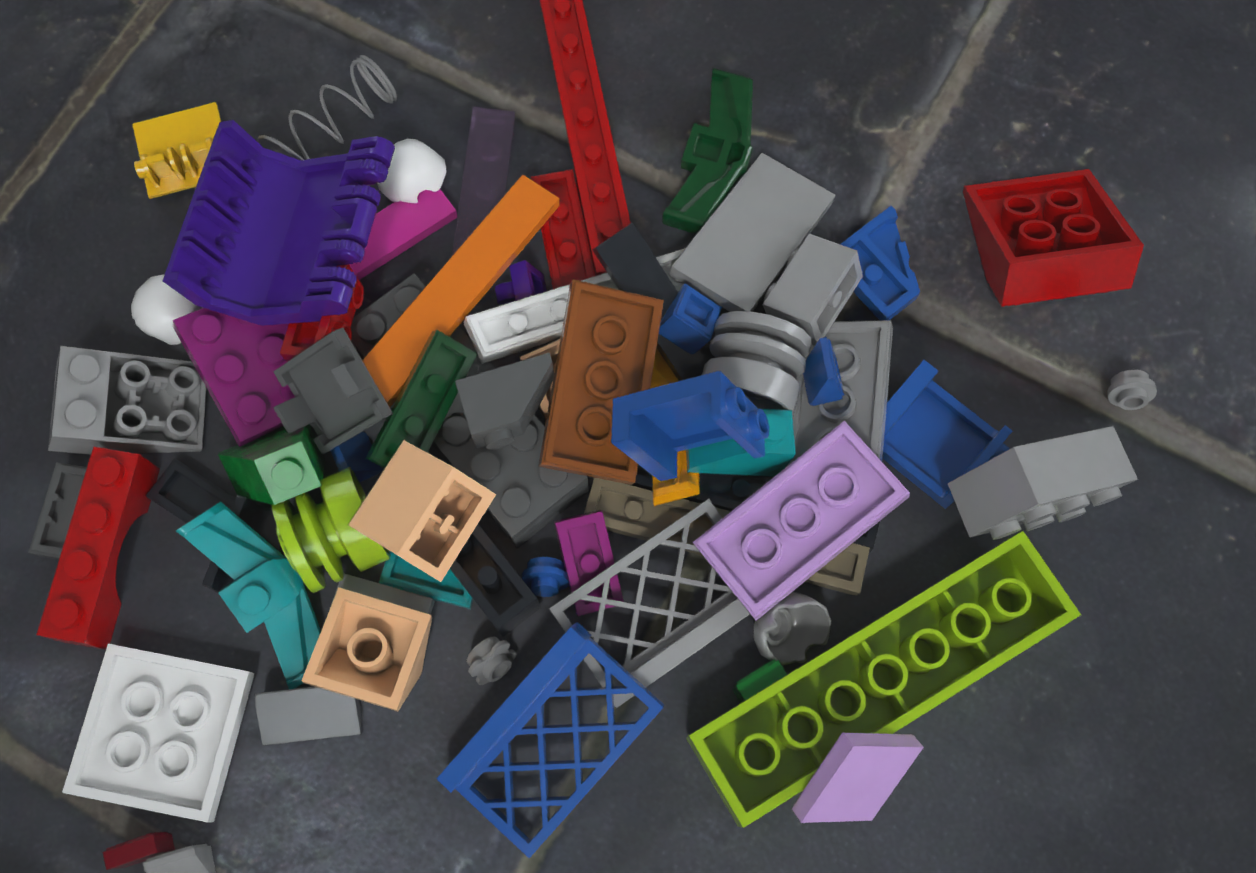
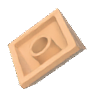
M338 587L301 681L305 684L398 712L422 674L432 615Z

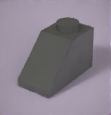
M550 353L455 381L470 433L477 448L486 446L487 449L502 448L513 443L514 437L524 434L554 379V368Z

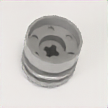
M732 311L722 314L716 321L714 328L715 337L710 343V351L715 358L710 359L704 365L702 375L721 371L736 387H740L743 390L745 396L757 408L792 410L793 418L800 392V383L795 377H799L805 372V358L810 352L811 337L795 324L772 315L752 311Z

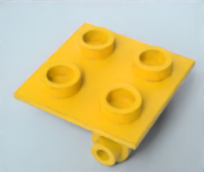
M216 102L132 124L140 157L139 161L134 162V166L139 178H144L149 199L197 186L219 122H221Z

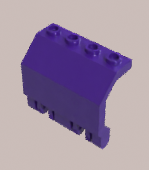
M234 120L219 122L162 282L196 306L261 326L317 322L321 320L322 316L346 314L357 275L345 267L337 266L357 264V262L361 263L363 260L364 250L367 246L377 206L381 199L379 191L370 187V185L381 184V182L386 180L388 168L391 165L395 151L394 144L378 136L354 139L347 154L298 160L262 147Z

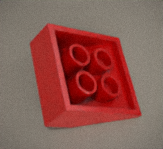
M1090 169L964 186L963 195L984 274L1001 307L1132 288L1144 244Z

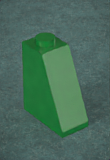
M310 424L291 434H288L285 427H282L241 447L236 445L218 453L236 494L249 497L252 500L276 505L322 486L325 457L324 454H321L313 440L316 437Z

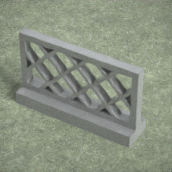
M710 499L549 608L566 633L572 624L563 612L565 609L578 600L600 603L595 632H588L591 634V637H594L593 640L597 644L599 638L627 643L625 660L622 667L645 688L750 614L728 586L714 584L716 571L711 565L708 582L681 578L685 550L699 552L695 545L686 544L690 523L703 514L707 515L713 525L722 519ZM683 529L680 542L667 540ZM658 545L679 548L674 576L647 571L650 551ZM643 556L641 570L628 568L629 565ZM619 572L640 576L635 604L607 599L610 578ZM646 577L673 582L668 610L641 605ZM604 583L601 598L587 595ZM679 583L706 588L702 610L694 615L675 612ZM713 590L726 592L711 603ZM606 604L634 609L629 638L600 633ZM639 611L667 616L664 636L654 643L634 639ZM673 617L687 619L671 631ZM633 645L647 647L631 659ZM588 654L584 661L600 685L606 687L604 671L596 659ZM612 675L613 687L624 686ZM633 693L613 694L614 706L618 708L635 695Z

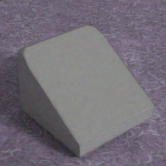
M207 844L191 845L148 858L146 862H143L146 873H216L211 845L207 846Z

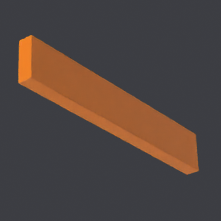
M522 175L362 360L389 408L394 404L431 332L439 330L449 337L452 335L465 317L559 207V198L525 175Z

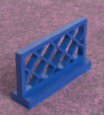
M578 622L566 631L436 778L450 793L456 789L528 858L536 852L664 707L660 700L590 638L591 634ZM588 654L592 655L605 667L606 687L578 688L577 666ZM570 675V689H558ZM612 675L624 686L613 687ZM633 693L648 707L635 722H615L613 694ZM606 695L608 723L580 724L578 696ZM571 696L572 724L545 725L544 703L550 697ZM536 713L537 726H525ZM616 730H628L616 744ZM608 731L609 753L603 759L582 760L580 732ZM573 732L574 760L547 761L545 734ZM537 734L539 761L512 763L511 740L516 735ZM503 751L504 763H492ZM582 768H594L583 781ZM575 769L576 790L570 796L549 797L547 770ZM539 770L541 797L514 798L512 771ZM483 772H504L506 799H487L473 786V783ZM541 806L543 827L532 839L528 838L515 825L514 807ZM549 806H561L550 818ZM498 808H506L507 817Z

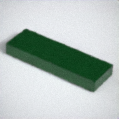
M439 330L432 331L391 409L393 414L386 418L366 459L385 468L403 440L428 452L458 393L455 381L466 378L477 353Z

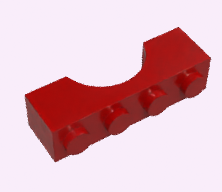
M93 446L36 635L63 643L106 650L107 645L111 643L122 604L116 588V569L120 549L134 521L141 515L148 513L151 499L146 497V495L157 482L160 468L142 455Z

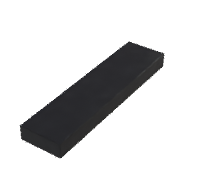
M632 222L592 250L618 290L664 300L662 320L678 291ZM658 335L657 349L679 381L701 376L704 365L710 359L715 358L710 351V341L695 354H689L662 335Z

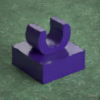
M526 260L509 265L512 281L495 286L497 303L499 305L546 292L544 275Z

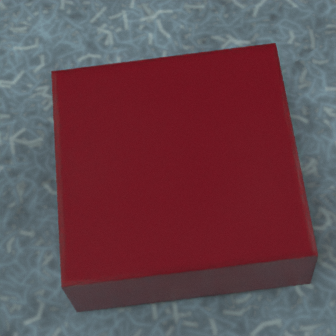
M154 832L105 848L106 851L102 853L106 870L126 868L144 862L148 858L175 851L171 833Z

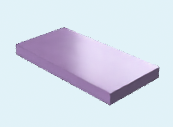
M843 421L697 538L693 544L757 621L908 499L910 492L852 428Z

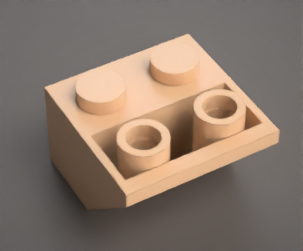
M403 440L348 525L441 582L496 494L453 466Z

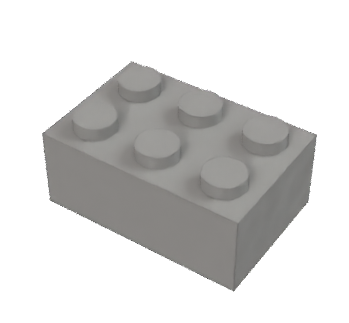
M1114 426L1013 447L947 484L969 537L990 533L992 539L996 540L1020 531L1021 524H1024L1026 531H1030L1054 522L1053 516H1056L1059 523L1081 516L1086 513L1084 507L1090 505V502L1095 507L1122 497L1119 488L1138 480Z

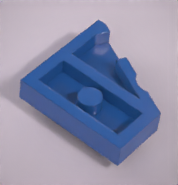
M892 206L888 207L840 244L857 250L863 277L853 292L880 321L892 319L915 301L920 294L915 273L909 267L910 256L905 241L901 242L896 220L898 216Z

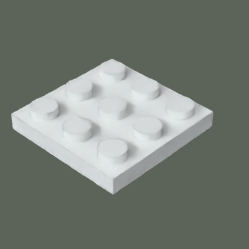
M108 644L62 793L207 823L214 822L255 673Z

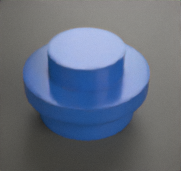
M533 558L527 562V569L521 574L525 584L535 596L539 597L555 596L569 585L564 563L556 558Z

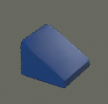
M684 283L660 322L659 334L689 354H695L711 340L722 307Z
M827 337L818 340L806 359L803 377L810 406L841 400L844 396L838 361L831 341Z
M365 432L359 433L330 450L338 470L341 471L351 467L359 482L373 477L382 471L381 466L366 459L372 443Z

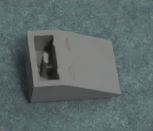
M60 346L56 363L48 451L91 455L93 446L136 454L202 451L206 386L191 361Z

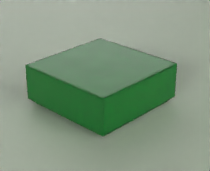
M774 659L736 682L732 690L741 704L787 676V673L779 660L775 661Z

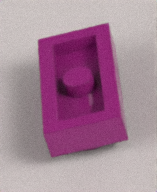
M601 510L554 521L571 593L615 564ZM616 574L610 578L607 599L624 602L618 575ZM604 583L587 595L601 598ZM578 600L574 603L577 616L599 611L600 603L586 600ZM605 605V609L615 607L612 605Z

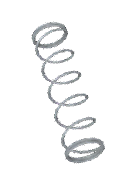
M360 55L350 65L352 83L362 104L336 86L326 84L320 88L321 105L334 132L308 113L300 110H290L288 116L289 126L306 160L310 158L295 131L292 122L293 114L298 113L307 117L339 143L344 144V140L325 105L323 98L324 89L330 88L341 93L371 119H374V115L357 85L354 76L355 64L364 80L382 100L392 104L393 101L397 100V94L392 83L380 67L369 57ZM366 66H367V67L374 73V75L379 79V81L382 83V85H383L384 88L386 89L387 93H386V92L380 87V85L374 80V78H373L372 75L369 73V71H368V69L366 68ZM261 135L257 139V142L260 145L262 139L270 140L273 143L279 145L284 150H286L296 159L304 160L297 153H295L293 150H291L289 147L284 145L282 142L276 140L275 138H272L267 135Z

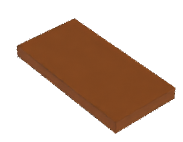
M572 280L569 287L538 467L629 485L635 483L638 464L611 443L613 398L650 389L664 300Z

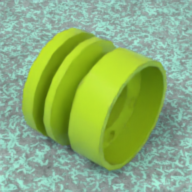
M351 467L323 478L322 486H320L324 501L316 505L308 492H305L295 497L299 513H297L289 499L272 505V512L277 526L276 533L282 550L291 567L300 575L305 585L313 593L324 589L326 586L322 565H324L326 571L336 583L343 580L344 572L340 557L348 554L353 564L361 572L391 559L388 549L348 525L366 498V494Z

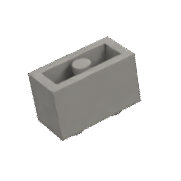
M808 234L801 247L796 248L791 253L787 262V268L778 282L773 283L768 288L763 303L766 314L787 320L802 328L811 337V345L815 346L820 338L825 337L863 277L857 250Z

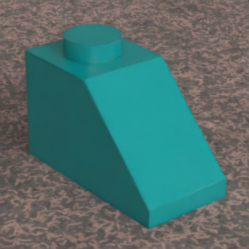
M762 409L769 423V436L765 438L764 457L753 458L734 439L686 450L687 472L775 477L786 468L796 455L792 410Z

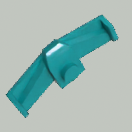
M220 501L178 528L176 532L234 579L233 582L220 589L218 594L246 633L261 623H265L289 689H295L303 684L301 680L321 633L303 580L291 567L285 556Z

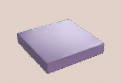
M843 732L794 803L792 810L801 823L872 821L924 747L913 734Z

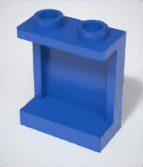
M923 360L887 402L883 459L946 509L954 502L947 483L1009 450L1010 448L1003 442L1013 430L1006 425L999 431L991 427L935 383L933 378L938 373V370Z
M721 371L613 398L611 443L659 481L677 478V452L734 439L753 458L765 456V438L769 436V423L766 414L762 409H758L745 396L743 390L740 387H736Z

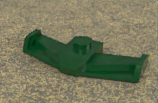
M712 68L709 127L693 124L681 160V169L691 171L692 173L669 207H666L662 215V223L664 225L690 233L698 232L716 211L736 179L747 171L753 152V147L751 146L753 79Z

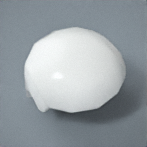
M405 139L394 144L395 151L391 165L388 168L387 178L381 184L377 183L379 190L392 202L402 201L414 204L418 203L417 196L422 191H438L447 172L445 160L417 139Z
M164 274L152 276L135 292L131 304L132 318L135 320L136 326L147 335L160 339L169 345L180 344L181 341L173 328V320L203 307L196 306L162 282Z

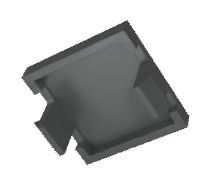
M343 327L331 332L273 371L281 386L288 385L295 396L273 407L288 434L311 424L318 435L313 440L322 455L393 414Z

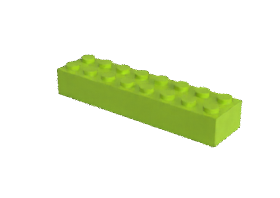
M1021 531L695 731L686 739L738 827L744 828L803 791L841 733L893 734L1076 619L1081 613L1024 531Z

